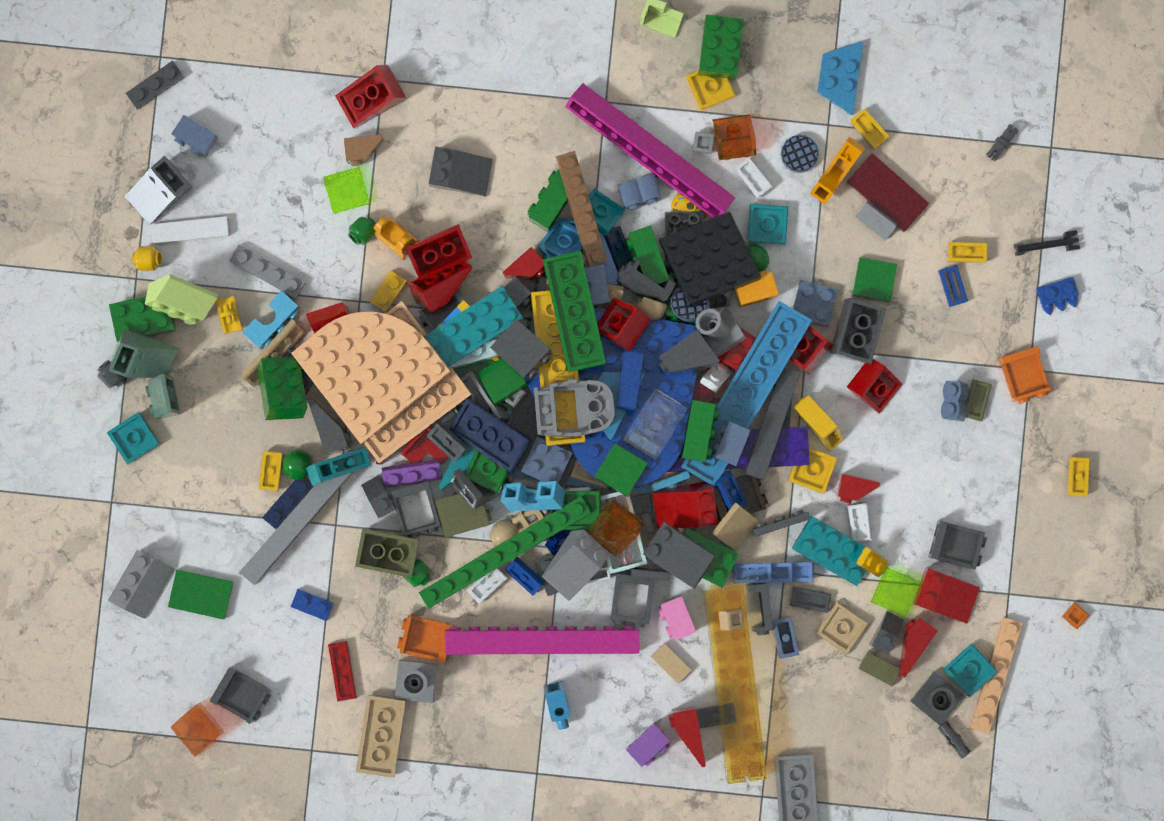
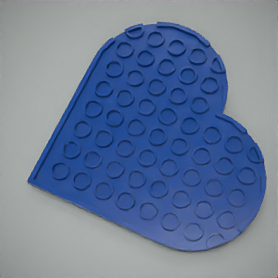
M594 307L597 323L606 311L605 308ZM662 319L649 322L632 350L629 351L644 354L641 373H645V376L639 386L636 410L626 411L612 441L607 438L602 430L586 434L585 443L571 444L579 464L590 475L595 476L614 443L648 463L633 488L656 481L674 465L680 455L685 439L697 370L669 375L667 371L664 373L658 365L660 362L659 356L696 331V326ZM600 335L606 365L579 370V381H598L603 372H621L624 351L627 350L618 347ZM538 372L533 379L526 381L533 396L534 388L538 387V389H541Z

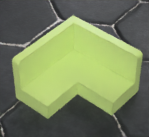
M647 0L639 25L675 38L684 13L666 7V3L663 1Z

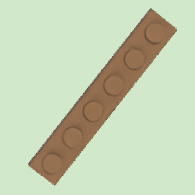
M571 151L555 156L587 266L591 267L606 263L608 261L576 152Z

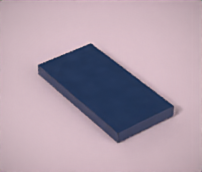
M470 398L466 399L449 429L459 439L510 473L514 471L531 441L529 437Z

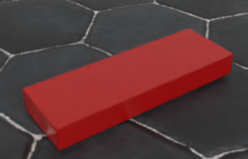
M348 641L328 644L337 702L356 699Z

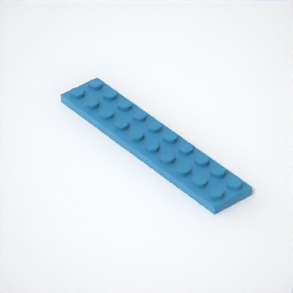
M778 301L716 407L720 410L718 421H714L713 428H716L715 439L710 441L709 447H712L714 450L716 442H721L723 436L720 435L724 424L728 425L729 422L749 429L812 319ZM712 453L711 459H707V463L685 459L681 467L715 486V482L720 478L728 463L715 458L716 454Z

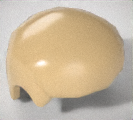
M644 297L642 300L639 298L636 307L651 320H658L663 317L667 305Z
M510 520L496 522L492 527L490 537L494 546L496 547L518 534V527Z

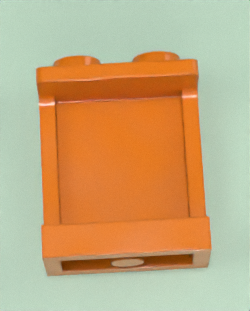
M1038 346L999 358L1012 402L1018 401L1019 404L1030 401L1029 397L1034 395L1037 398L1048 395L1047 391L1052 390L1045 376L1039 357L1040 350Z
M408 615V618L403 620L401 629L405 631L403 637H399L397 648L400 649L401 654L446 663L445 630H449V627H454V625Z

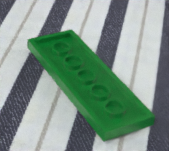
M581 251L543 259L568 373L606 365Z

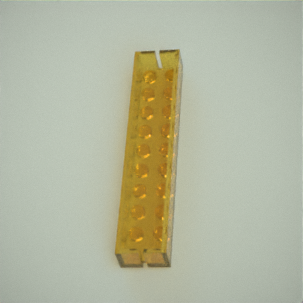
M726 587L724 592L722 588L703 590L726 782L728 784L746 782L744 776H747L749 781L767 779L744 587ZM742 608L744 628L731 631L721 630L719 611ZM734 703L737 722L725 724V720L732 719L731 709H723V705Z

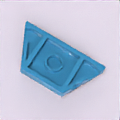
M863 42L848 45L822 55L817 93L829 99L831 103L839 106L849 115H853Z
M558 218L538 244V250L545 259L583 251L574 220Z
M603 372L598 380L606 384L613 394L614 419L603 430L611 441L627 409L616 408L621 372ZM641 373L640 384L645 376V373Z

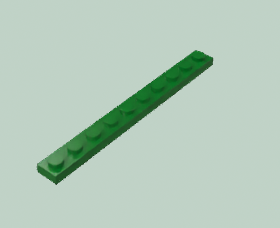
M582 495L563 506V509H558L423 589L419 594L429 609L592 513Z

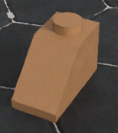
M383 135L344 138L346 162L348 164L351 163V166L363 165L362 162H367L384 141Z

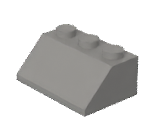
M137 550L108 601L145 619L174 568L142 550Z

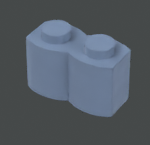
M655 174L618 185L624 209L629 208L630 211L640 208L642 203L647 202L648 205L659 202L658 199L661 198Z
M959 381L945 382L943 387V397L945 400L941 407L943 419L964 422L967 415V405L965 402L969 395L967 383Z

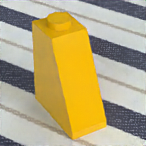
M809 395L801 398L796 403L794 409L829 452L844 440L838 426Z

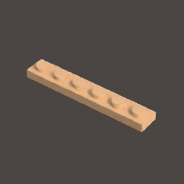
M1005 617L1002 619L989 662L998 673L981 689L970 725L972 729L990 733L1023 624L1021 622Z

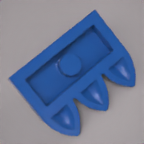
M1074 277L1036 288L1041 307L1049 315L1053 312V303L1061 311L1065 309L1066 299L1073 307H1076L1078 304L1079 292Z

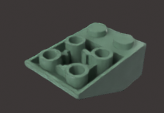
M123 329L111 358L108 371L131 378H154L161 374L168 375L179 348Z

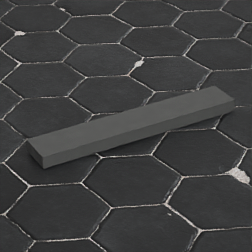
M785 367L780 374L746 470V475L764 481L801 372Z

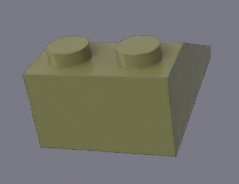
M362 529L355 567L412 578L419 539Z

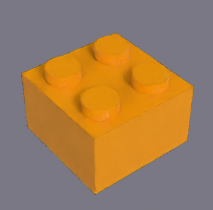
M767 270L759 272L761 280L734 290L739 308L778 296L772 272L767 273Z

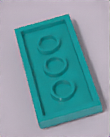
M810 516L793 544V550L855 586H858L867 571L856 564L865 548L864 545L814 516Z

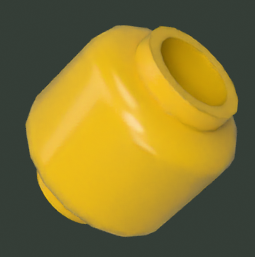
M140 246L132 254V263L136 265L139 271H155L158 266H161L162 255L156 247Z

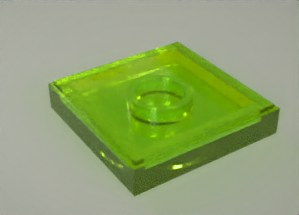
M360 167L323 177L333 214L370 204Z
M886 567L870 602L907 617L921 582Z

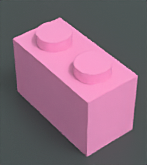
M682 596L660 604L661 609H658L661 619H666L668 627H665L669 638L673 637L674 640H678L696 632Z

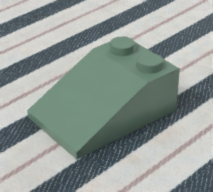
M161 374L148 380V386H145L147 396L151 397L152 404L149 405L151 415L155 416V419L181 415L173 377Z

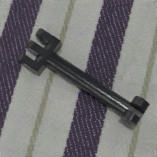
M1078 231L1064 232V238L1029 244H1014V249L1016 248L1015 256L1023 255L1028 251L1066 246V252L1081 249L1080 245H1072V243L1079 242V238L1071 239V235H1077Z

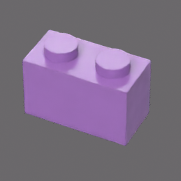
M653 723L626 748V751L641 767L644 765L649 766L655 760L654 755L658 752L663 753L670 746L668 744L670 739Z

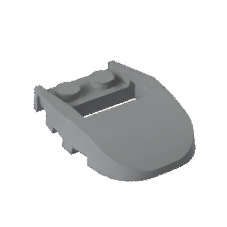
M573 379L566 382L549 384V387L538 389V387L534 388L538 435L557 437L582 436L606 429L614 419L613 394L610 388L602 382L594 380L577 381ZM575 391L578 429L557 430L554 392Z

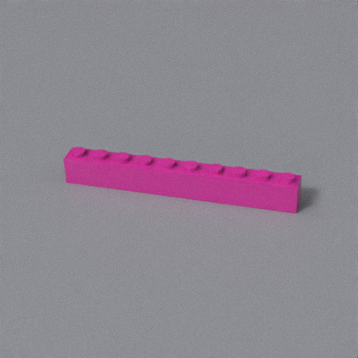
M584 83L570 97L565 106L568 110L712 218L724 214L734 201L735 197Z
M516 626L507 627V630H500V627H488V630H480V627H469V630H461V627H449V630H445V654H639V630H634V626H623V630H615V626H603V630H596V626H584V630H577V626H565V630H557V626H546V630H538L537 626H527V630H519V627Z

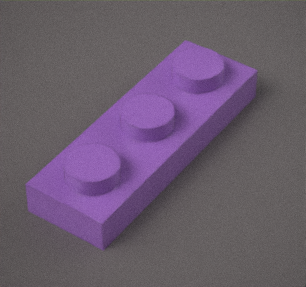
M439 459L382 467L385 488L442 479Z

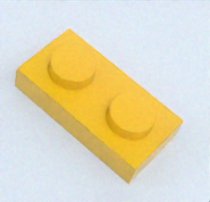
M865 108L849 121L874 150L889 138L888 134Z
M948 242L947 262L986 263L987 243Z
M390 271L370 303L387 313L407 281L393 271Z
M263 451L259 489L279 491L283 453Z
M1069 457L1067 496L1088 497L1089 458Z
M865 547L856 564L879 578L885 571L889 561Z

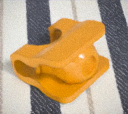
M382 216L373 227L375 236L403 260L406 259L407 253L405 247L409 243L413 244L419 241L392 217Z

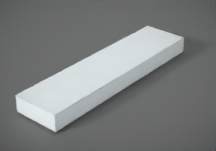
M228 217L151 224L152 243L159 244L229 236Z

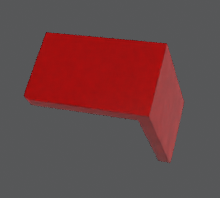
M427 427L415 436L400 452L411 463L420 462L428 453L435 459H439L441 465L449 459L427 437L432 430L430 427Z

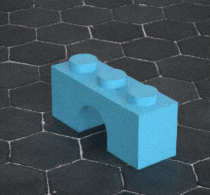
M282 290L268 304L275 311L274 321L271 324L263 325L257 319H254L242 332L259 349L266 348L272 341L271 338L276 333L279 334L286 326L285 323L289 319H294L299 314L298 309L300 307Z
M557 481L539 482L537 490L526 488L522 483L504 484L501 502L509 511L563 509L565 491Z

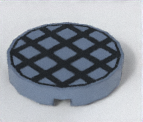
M799 134L785 141L780 155L782 163L787 169L795 173H804L815 166L818 161L819 150L813 139Z
M680 286L674 290L671 296L673 314L685 322L696 321L697 316L703 310L708 309L709 300L689 307Z

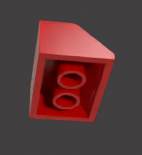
M459 224L405 247L419 281L472 259Z

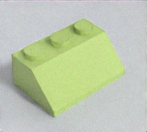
M169 274L149 283L145 305L152 307L155 311L165 312L169 317L184 320L186 324L193 325L204 320L217 300L218 294Z

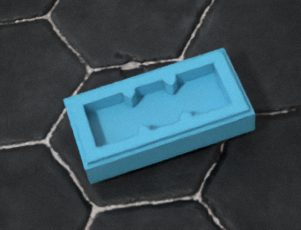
M685 471L653 483L649 488L652 493L678 487L677 484L687 481L690 476Z

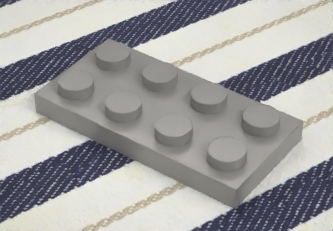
M813 754L774 756L779 821H818Z

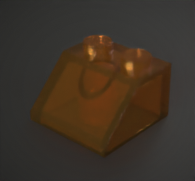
M750 115L712 119L718 160H730L757 155L756 137Z
M612 500L601 510L587 530V533L603 548L617 556L638 537L644 521L615 500Z
M201 702L196 704L170 727L194 757L225 732Z

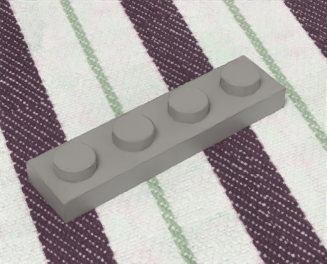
M241 245L237 246L229 260L297 299L306 283Z

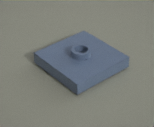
M604 264L585 267L593 306L610 303Z

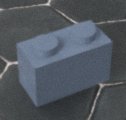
M185 115L182 116L171 133L176 137L174 139L175 142L183 147L187 144L191 147L190 151L199 157L201 154L207 156L218 139L214 133Z
M729 422L728 425L724 424L720 435L723 436L720 443L716 442L712 452L716 454L715 458L737 466L751 430Z
M788 616L772 620L778 657L783 659L799 655L792 618Z

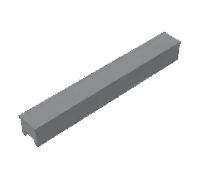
M353 472L315 485L242 568L239 574L243 575L253 585H256Z

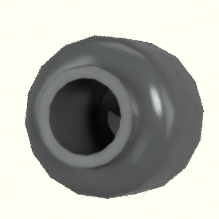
M106 360L98 368V378L108 388H113L114 386L119 388L126 379L124 376L108 371L111 361Z

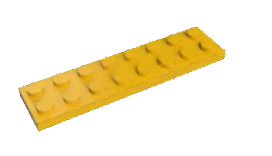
M550 291L531 292L535 336L553 352L551 360L539 368L540 387L545 388L549 387V384L566 382L573 379L579 381L578 371L568 373ZM575 391L554 392L557 430L578 429ZM585 435L573 437L545 436L546 446L585 443Z

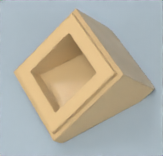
M742 608L719 611L720 629L731 631L744 628Z

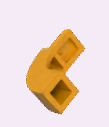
M849 137L810 194L826 204L865 147Z

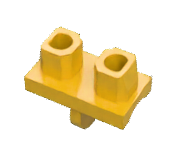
M235 296L216 300L223 334L243 330Z

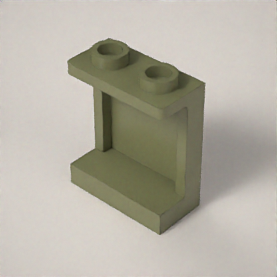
M461 494L435 500L445 538L489 526V521H492L489 509L485 510L484 505L474 510Z

